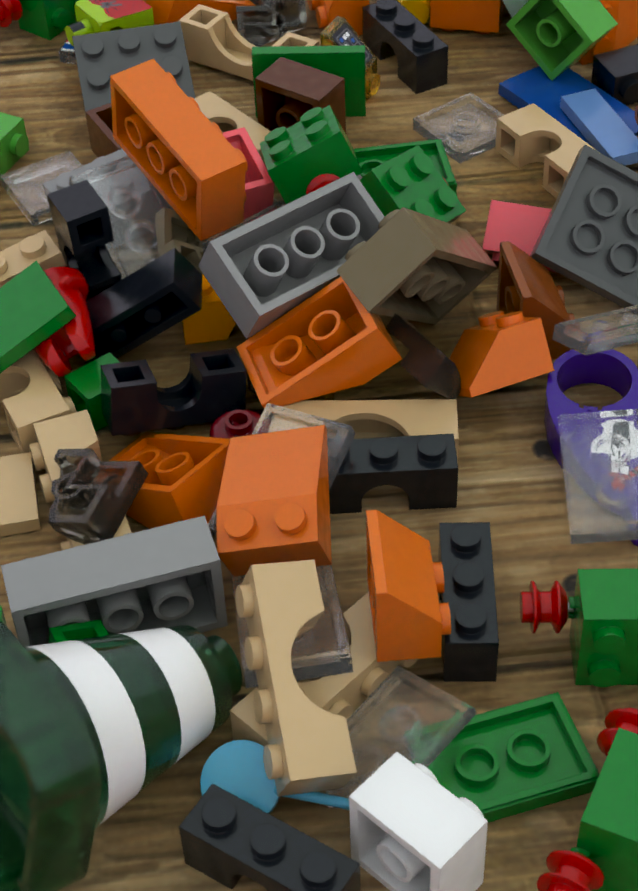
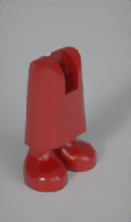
M66 266L51 267L44 271L73 310L76 317L34 348L46 366L59 377H63L72 371L68 359L77 353L86 362L96 356L92 324L86 303L89 293L88 283L79 270Z

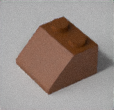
M500 242L497 312L504 311L505 314L522 311L523 317L541 318L551 360L557 359L560 355L570 350L571 339H575L577 336L576 320L573 313H567L563 289L560 285L555 286L552 276L545 266L511 242Z

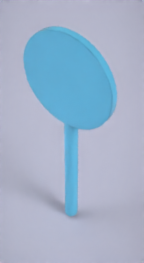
M234 740L218 747L209 756L202 769L200 779L202 796L214 784L269 814L278 803L280 796L277 795L275 779L269 780L265 772L263 761L264 746L250 740ZM320 792L283 796L349 810V798Z

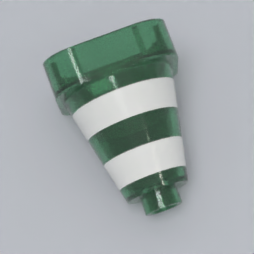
M0 621V891H60L82 880L88 871L95 829L227 721L232 707V696L236 695L242 686V672L235 652L223 638L216 635L206 637L202 632L190 625H177L23 647L8 627Z

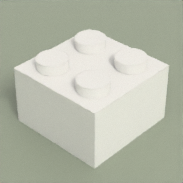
M396 752L349 795L351 859L360 863L364 870L390 891H476L482 885L488 821L473 802L464 797L457 798L440 785L435 775L426 766L420 763L413 764L399 752Z

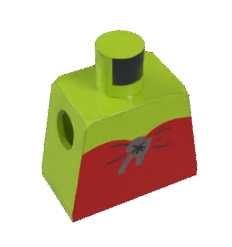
M79 0L74 6L77 22L67 25L65 33L68 41L73 46L72 36L154 25L153 9L143 0Z

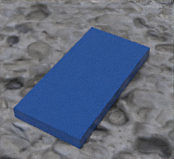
M537 66L499 83L498 94L519 109L532 103L536 104L589 145L591 144L562 111L560 102L561 96L595 88L631 131L638 136L635 111L570 68L553 81L550 80L540 66Z

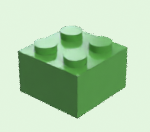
M529 0L506 25L550 80L553 81L577 63L618 23L599 0Z

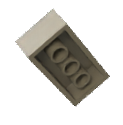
M402 207L400 210L397 209L387 214L378 225L379 230L368 241L360 242L351 248L345 256L347 261L336 271L369 313L436 325L498 267L467 229Z

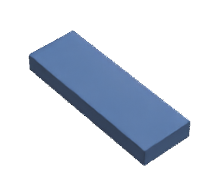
M595 88L561 96L560 108L593 148L624 166L638 163V137Z

